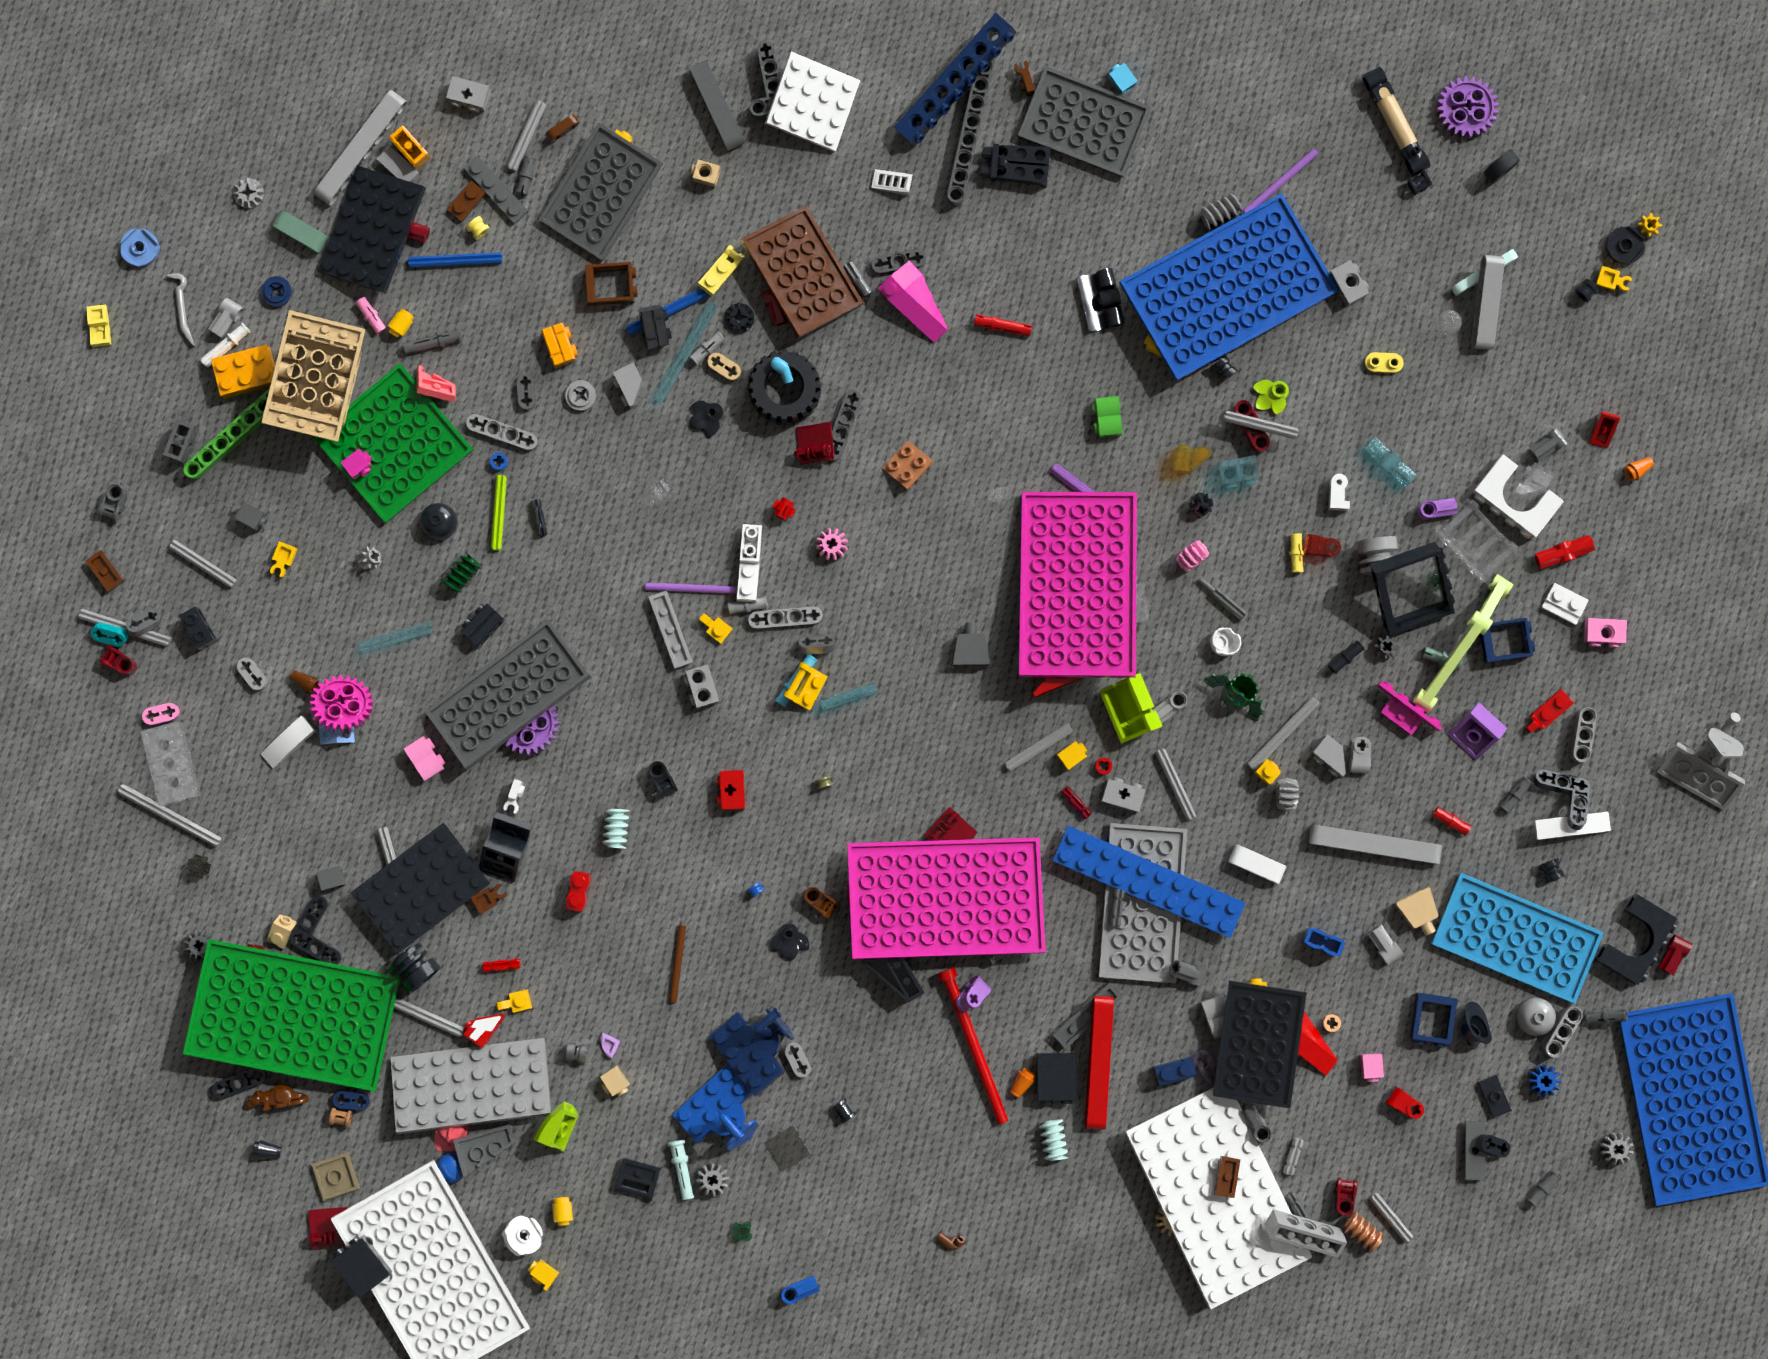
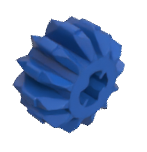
M1543 1064L1542 1070L1539 1066L1535 1067L1537 1073L1530 1071L1529 1074L1534 1078L1528 1079V1082L1534 1084L1529 1088L1530 1090L1536 1089L1535 1095L1539 1096L1542 1092V1097L1546 1098L1548 1093L1551 1096L1554 1095L1553 1089L1559 1091L1560 1088L1556 1086V1083H1561L1562 1080L1556 1079L1560 1073H1553V1066L1547 1068V1065ZM1543 1076L1549 1080L1548 1083H1545L1546 1086L1541 1083V1079H1544Z

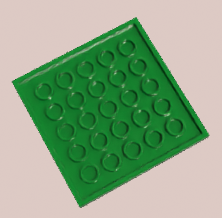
M400 363L349 405L345 425L341 429L338 442L312 436L386 524L474 451L429 396L417 393L416 381ZM358 449L362 452L367 451L373 459L370 461L373 465L371 472L365 477L360 476L354 480L341 462Z

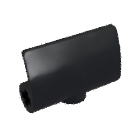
M1113 268L1102 269L1095 274L1077 276L1088 330L1092 332L1124 325L1122 303Z

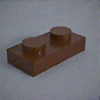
M470 181L450 204L447 211L460 222H463L486 195V192Z
M102 550L85 561L107 592H111L124 582V579Z
M1220 1156L1214 1195L1235 1198L1241 1159Z

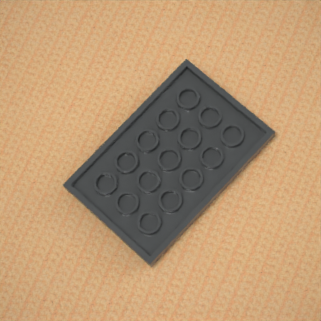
M1045 66L1018 137L1042 147H1050L1052 151L1124 178L1151 106Z
M598 122L539 220L604 261L664 163Z

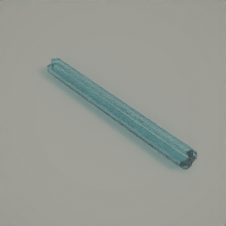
M708 302L654 394L653 398L660 403L664 401L718 307L713 302Z

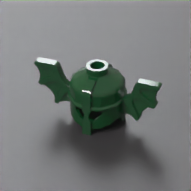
M1212 673L1210 677L1204 678L1203 681L1211 688L1224 686L1222 688V698L1229 709L1239 710L1249 705L1248 716L1258 722L1259 716L1264 713V710L1261 709L1263 701L1255 698L1259 690L1252 675L1241 673L1231 680L1228 678L1227 673L1223 675Z

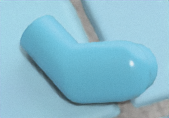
M774 357L771 361V367L782 375L784 383L792 382L793 378L788 363L779 357Z

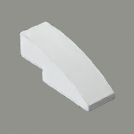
M300 716L261 755L274 769L299 748L316 730L304 716Z

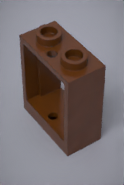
M631 262L585 265L587 302L589 306L635 303L634 297H638L637 286L633 285V279L636 278V267H632ZM627 270L629 296L596 299L595 273Z

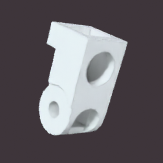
M1343 474L1334 475L1329 482L1328 510L1348 511L1350 509V501H1345V488L1348 480Z

